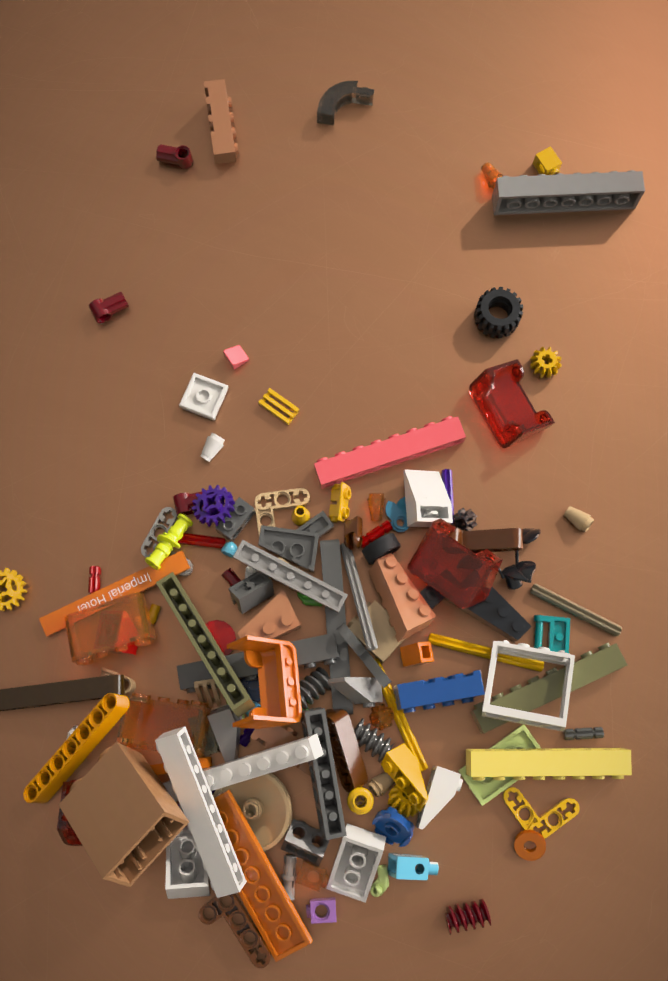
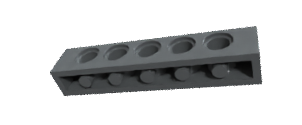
M317 707L302 710L301 723L304 738L317 734L323 751L322 756L308 761L321 837L325 840H331L347 836L325 708Z

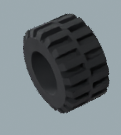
M494 287L490 291H485L484 295L480 296L474 317L475 324H479L478 329L480 331L484 330V335L490 334L491 338L495 336L502 338L503 335L507 337L518 327L523 315V304H520L522 300L520 297L516 298L517 294L515 292H510L511 289L503 290V287H499L496 290ZM500 307L507 312L508 317L504 319L495 318L491 315L489 309Z

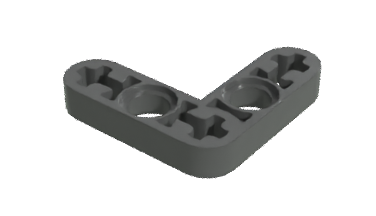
M345 623L337 628L338 632L360 657L382 687L385 688L392 681Z

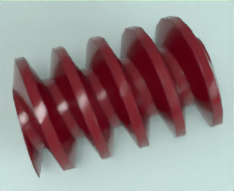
M483 899L479 900V906L473 900L470 907L466 902H463L462 909L459 904H455L454 911L450 906L446 907L445 918L449 935H451L453 927L457 933H460V926H463L465 931H468V925L471 924L475 930L477 922L484 928L485 921L487 920L491 926L489 910Z

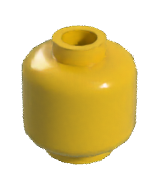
M357 787L348 793L347 805L353 813L364 815L372 809L374 798L367 788Z

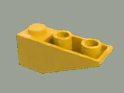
M403 743L385 754L381 766L394 780L397 787L409 798L411 804L420 812L423 810L428 796L417 757Z

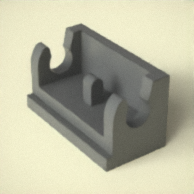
M259 571L228 588L234 605L237 603L241 614L275 595L272 580Z

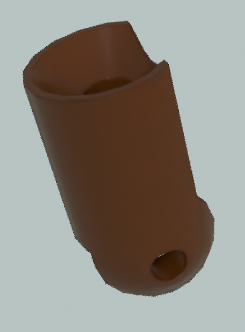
M356 516L351 520L345 519L344 545L349 550H353V545L360 548L363 537L362 518Z

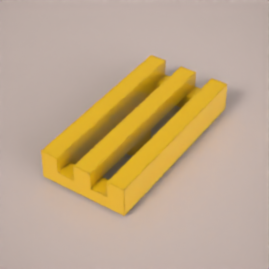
M269 388L268 392L259 400V405L289 425L300 409ZM270 395L273 396L275 399H277L278 401H280L282 404H284L285 406H287L289 409H291V410L294 411V412H293V413L290 412L288 409H286V408L283 407L281 404H279V403L276 402L274 399H272V398L270 397ZM266 400L290 417L286 418L285 416H283L281 413H279L274 408L265 403Z

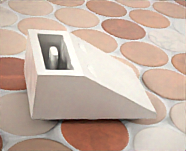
M403 470L407 526L443 528L453 523L451 502L440 473L437 471Z

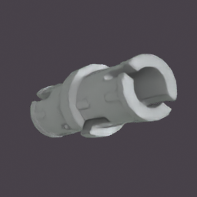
M286 854L284 855V869L281 879L290 900H295V882L298 879V875H296L297 856Z

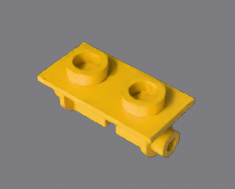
M344 482L334 484V487L331 489L330 501L337 502V504H330L329 518L331 522L336 523L339 520L344 523V520L349 517L348 503L351 498V489Z

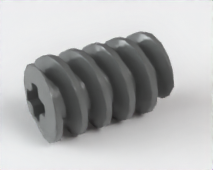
M317 667L316 671H312L309 676H306L304 680L299 682L301 706L304 710L308 708L306 702L312 705L314 703L312 698L318 700L320 698L319 694L324 695L325 689L328 691L331 689V685L328 683L330 677L321 667Z
M362 718L354 729L356 739L359 740V748L365 744L364 751L368 752L372 749L371 756L374 757L379 754L378 762H381L385 754L391 750L395 743L390 745V737L383 740L384 733L377 736V728L370 731L371 723L364 726L365 719Z

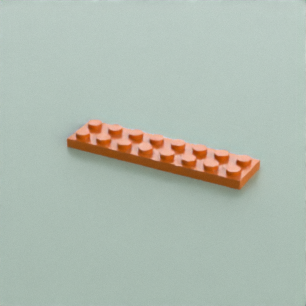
M229 789L215 797L214 800L246 879V884L238 894L275 962L311 944L313 940Z

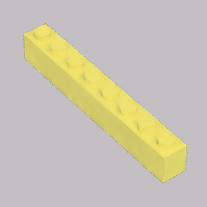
M626 748L466 749V775L472 777V780L477 781L485 780V777H493V780H505V777H513V780H525V776H533L535 780H545V776H553V779L564 780L565 776H572V779H585V776H592L593 779H605V775H612L613 779H624V775H632L631 750Z

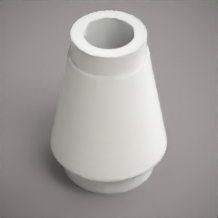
M211 433L206 439L200 457L210 462L224 446L225 440Z

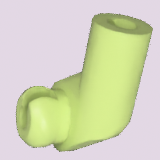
M379 865L377 868L378 878L370 889V893L374 897L381 896L389 887L387 865Z

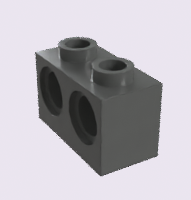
M240 497L233 505L235 510L229 512L231 518L225 517L226 523L219 521L218 526H215L216 531L230 542L235 541L256 514L255 508Z

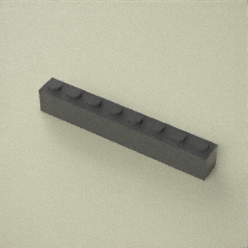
M334 633L291 642L296 649L298 667L304 666V669L315 668L316 663L324 662V665L336 663V659H340L337 639ZM244 652L225 656L239 680L244 678L245 681L257 680L258 668H252L246 664ZM203 661L177 666L180 690L187 691V694L196 692L194 688L195 681L213 679Z

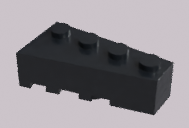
M476 570L469 574L445 598L447 602L454 604L465 613L467 612L475 617L476 620L491 627L494 631L514 643L532 627Z

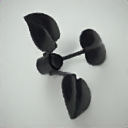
M524 528L523 544L536 540L541 530ZM515 551V564L504 568L503 571L495 560L490 557V552L470 553L457 566L458 569H479L491 562L500 573L501 578H505L507 587L510 590L520 588L523 585L522 581L531 583L532 576L536 570L535 562H519V551Z

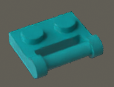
M534 615V622H536L534 648L542 647L543 623H549L548 648L554 652L563 650L565 653H569L570 618Z

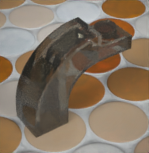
M344 81L335 84L323 94L319 101L317 123L334 125L337 111L346 104L356 103L373 106L374 89L358 87V81Z

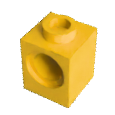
M550 146L537 153L532 164L539 174L555 175L559 173L562 162Z

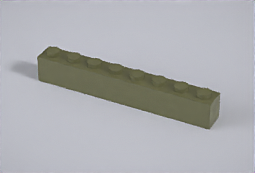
M172 572L157 581L156 584L235 715L239 718L254 708V702L175 574Z
M608 642L599 646L598 652L593 654L592 651L580 655L581 660L574 661L570 692L627 666L617 643L610 646ZM564 665V668L557 670L555 667L546 671L547 676L541 679L539 676L527 680L529 684L524 687L521 684L510 688L511 693L505 696L503 692L493 696V701L490 702V705L530 712L562 697L566 666ZM484 701L474 705L475 710L471 711L481 734L509 722L483 717Z

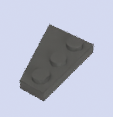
M261 525L258 543L260 547L314 573L319 533Z

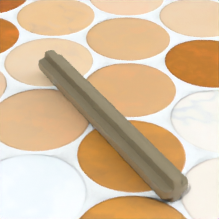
M534 584L530 590L531 594L614 636H619L622 631L621 626L538 584Z

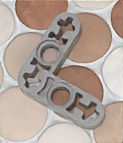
M165 507L159 513L141 546V553L145 558L152 554L150 552L147 555L148 552L146 551V548H150L153 544L150 539L152 538L158 542L154 536L156 529L162 528L165 530V533H168L169 528L177 521L175 509ZM172 512L173 519H168L166 522L167 526H169L168 528L163 524H159L161 521L165 523L166 517L164 515ZM189 559L187 561L191 569L179 574L180 576L186 577L193 572V564Z

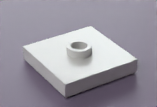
M193 373L179 407L214 421L229 387L223 383Z

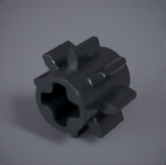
M462 508L453 515L456 528L471 531L478 525L476 523L477 515H475L472 509L466 511Z

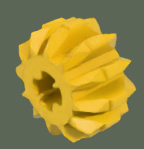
M541 347L539 351L535 350L534 356L530 358V362H532L530 368L535 369L534 375L540 373V379L544 375L548 379L551 378L552 374L556 375L558 369L562 366L559 363L561 357L556 356L558 352H551V347H548L547 350L544 347Z
M395 785L388 794V805L395 808L406 819L409 816L414 817L418 809L411 804L404 792Z

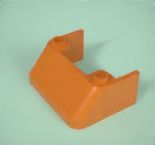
M248 635L227 644V649L244 651L246 664L252 668H258L261 707H256L250 711L249 717L233 722V727L262 729L299 722L302 718L297 654L294 645L289 641Z

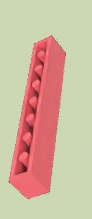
M452 416L446 417L441 420L442 422L436 424L430 422L424 425V428L418 430L417 428L409 429L402 435H391L384 441L375 440L369 446H357L352 449L353 451L347 453L342 451L329 459L327 457L318 459L317 463H314V469L321 489L463 443L466 436L458 416L454 418Z

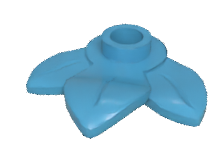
M405 497L401 498L397 504L388 501L385 512L391 519L393 530L400 533L405 532L409 528L407 526ZM397 520H401L403 526H398Z

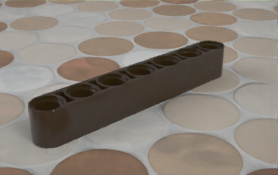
M109 675L0 689V711L102 699L107 693L125 696L124 675Z

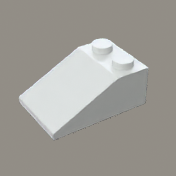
M433 766L426 788L428 800L423 810L419 812L415 825L417 828L423 830L454 797L456 791H460L463 779H460L461 774L439 766Z
M347 823V836L342 837L326 889L366 903L384 851L386 837Z
M185 827L166 847L165 890L168 899L210 896V879L207 871L203 868L202 858L195 848V841L188 827Z

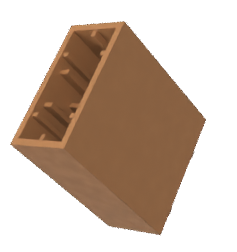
M118 742L100 754L98 762L84 777L72 784L70 793L58 804L101 877L130 887L189 823V820L143 755Z

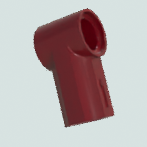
M160 144L157 147V161L177 164L182 169H188L193 165V158L187 146L172 147Z
M122 292L116 293L104 300L101 298L95 299L89 304V308L97 323L106 322L111 318L112 314L129 307Z
M203 492L174 495L173 500L177 516L179 514L185 516L192 514V507L194 506L192 501L198 499L197 493L202 494Z

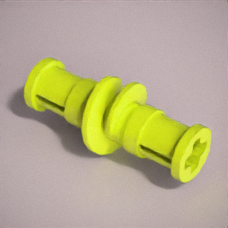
M179 514L177 521L169 528L168 533L164 532L157 536L159 543L152 554L145 558V562L149 566L159 570L161 563L169 556L173 547L181 548L178 541L183 537L188 527L193 525V522L187 516Z

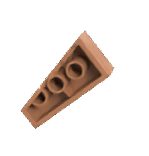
M392 553L378 558L368 572L377 593L381 595L383 600L381 602L382 606L388 612L390 625L394 627L396 631L395 637L397 642L427 628L436 615Z

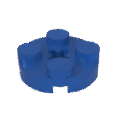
M388 807L387 810L379 811L372 822V825L376 827L375 833L385 836V842L393 845L395 842L400 843L398 847H404L409 844L413 837L414 824L400 815L395 808Z

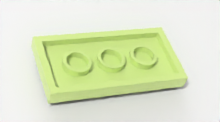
M522 724L489 749H533L541 747L525 724ZM466 765L458 770L481 806L518 781L513 780V777H505V780H493V777H485V780L477 781L472 780V777L466 775Z

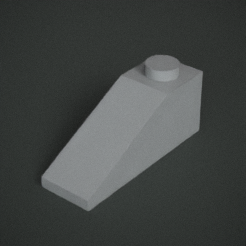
M341 677L328 679V683L354 704H363V708L375 707V703L383 702L382 687L376 678Z
M229 705L212 710L207 717L224 761L228 762L238 759L241 728L233 727L232 723L241 720L242 716L238 718Z

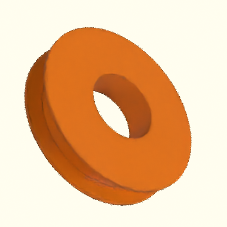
M527 829L517 834L514 848L517 855L522 859L535 861L544 855L546 842L539 832ZM532 841L536 844V847L528 849L524 844Z

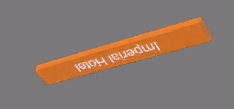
M180 551L165 558L159 570L148 566L39 618L46 637L156 586L157 581L172 572L177 576L191 569L184 552Z

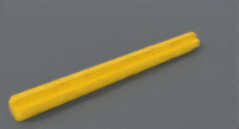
M430 633L428 636V642H431L432 645L491 659L492 648L434 633ZM497 654V661L539 672L543 671V661Z
M378 658L374 659L377 662V664L381 667V669L384 671L380 660ZM388 684L385 688L382 687L383 696L406 746L417 757L421 772L428 769L427 763L403 711H397L395 694L391 684Z

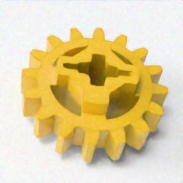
M5 568L4 572L0 570V579L3 578L0 581V611H5V608L11 611L12 605L20 606L18 603L19 599L24 601L25 598L21 595L22 593H27V590L23 589L27 584L21 581L23 576L17 575V571L12 570L10 573V569ZM3 587L7 588L6 592L2 591Z

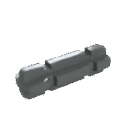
M594 727L593 729H565L563 734L565 740H574V738L576 740L593 739V737L603 738L604 730L602 727Z

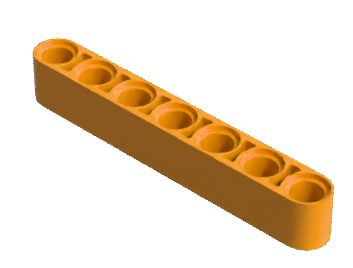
M107 693L25 787L23 798L27 803L44 804L53 797L126 713L130 705L128 697Z

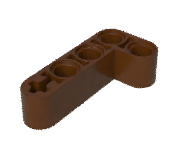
M459 528L443 529V550L450 554L523 550V529L506 528L462 531Z
M327 709L325 713L333 758L341 784L350 793L355 788L365 785L368 782V775L349 714L343 709Z
M236 894L229 895L232 898L230 906H225L222 903V897L217 898L215 896L201 907L199 919L202 923L210 925L223 916L252 964L257 968H264L269 964L271 952ZM205 908H212L214 910L213 918L205 917ZM241 914L244 922L236 924L233 921V915ZM247 932L253 933L255 941L252 943L246 942L244 935ZM258 943L261 944L258 946L259 952L261 954H266L265 961H263V959H257L258 951L255 947Z

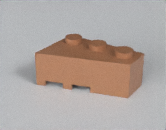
M284 589L238 632L240 638L248 635L277 640L301 628Z

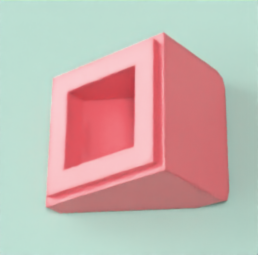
M240 345L223 351L225 358L234 370L249 361L248 356Z

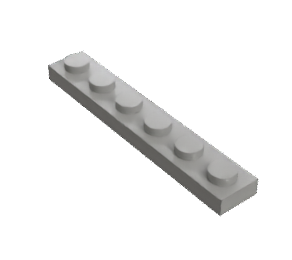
M244 540L241 541L233 556L234 559L337 613L341 610L348 594Z

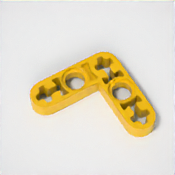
M508 787L502 794L504 803L523 830H533V827L540 828L543 826L540 823L543 820L545 826L550 829L547 831L546 828H543L540 831L544 839L574 818L580 810L579 804L575 799L565 798L538 817L517 788ZM509 791L511 793L516 792L517 795L515 796V799L518 803H520L521 801H523L524 803L522 805H519L515 810L513 809V807L517 805L514 803V801H508L507 799L509 797ZM566 803L573 804V812L566 811L563 814L566 818L563 819L562 814L557 809L559 808L560 811H563L567 808ZM522 808H527L530 812L527 820H522L519 817V811ZM552 813L556 814L559 820L555 826H551L548 823V816Z

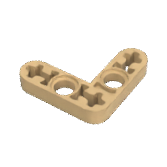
M304 488L257 495L255 498V510L259 536L262 525L260 520L262 517H270L271 523L268 526L275 527L273 511L306 506L310 501L309 492ZM300 493H303V496H307L303 502H300L299 499H293L294 503L291 504L290 494H293V498L299 497ZM281 495L288 498V502L284 505H280L277 502V498ZM274 496L275 506H272V502L266 503L265 507L258 504L262 498H265L266 501H272L271 497Z

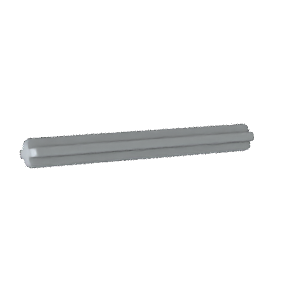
M342 543L340 549L366 648L368 651H373L378 648L353 551L347 549L344 543Z

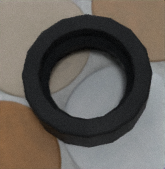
M389 533L368 544L362 550V553L369 565H373L378 558L395 553L401 545L394 533Z

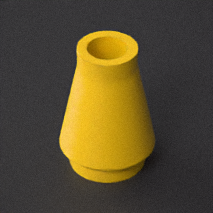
M297 506L291 514V519L296 525L302 526L310 520V512L303 506Z

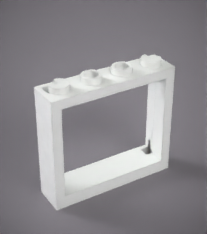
M504 640V642L493 641L482 716L564 732L567 722L575 655L565 653L563 650L558 652L550 651L546 647L532 648L524 643H518V645L509 644L510 642ZM498 653L566 666L559 718L490 705Z

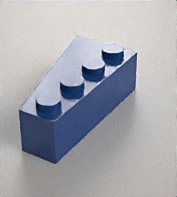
M480 670L465 675L460 673L448 676L447 678L437 677L428 679V681L420 680L393 686L397 711L403 710L404 713L415 712L416 707L422 706L423 710L434 709L435 704L442 703L443 707L455 705L454 701L461 700L462 704L474 702L473 698L485 695Z

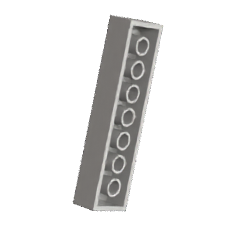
M630 170L627 172L611 171L609 173L592 172L588 174L574 173L565 175L558 173L555 175L539 174L537 176L497 177L492 194L494 215L635 209L645 192L643 171Z

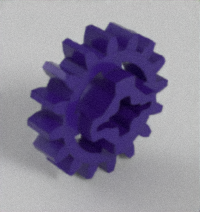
M209 485V490L207 491L202 488L203 493H197L198 499L192 501L194 504L192 510L196 519H199L201 524L206 522L209 527L212 523L218 526L219 521L226 523L224 518H231L229 512L235 510L233 507L235 501L231 492H228L225 487L221 489L219 485H216L215 489Z

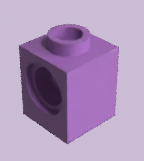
M335 897L310 899V904L306 905L307 918H311V924L337 922ZM324 905L327 908V913L324 916L317 915L315 912L317 906Z

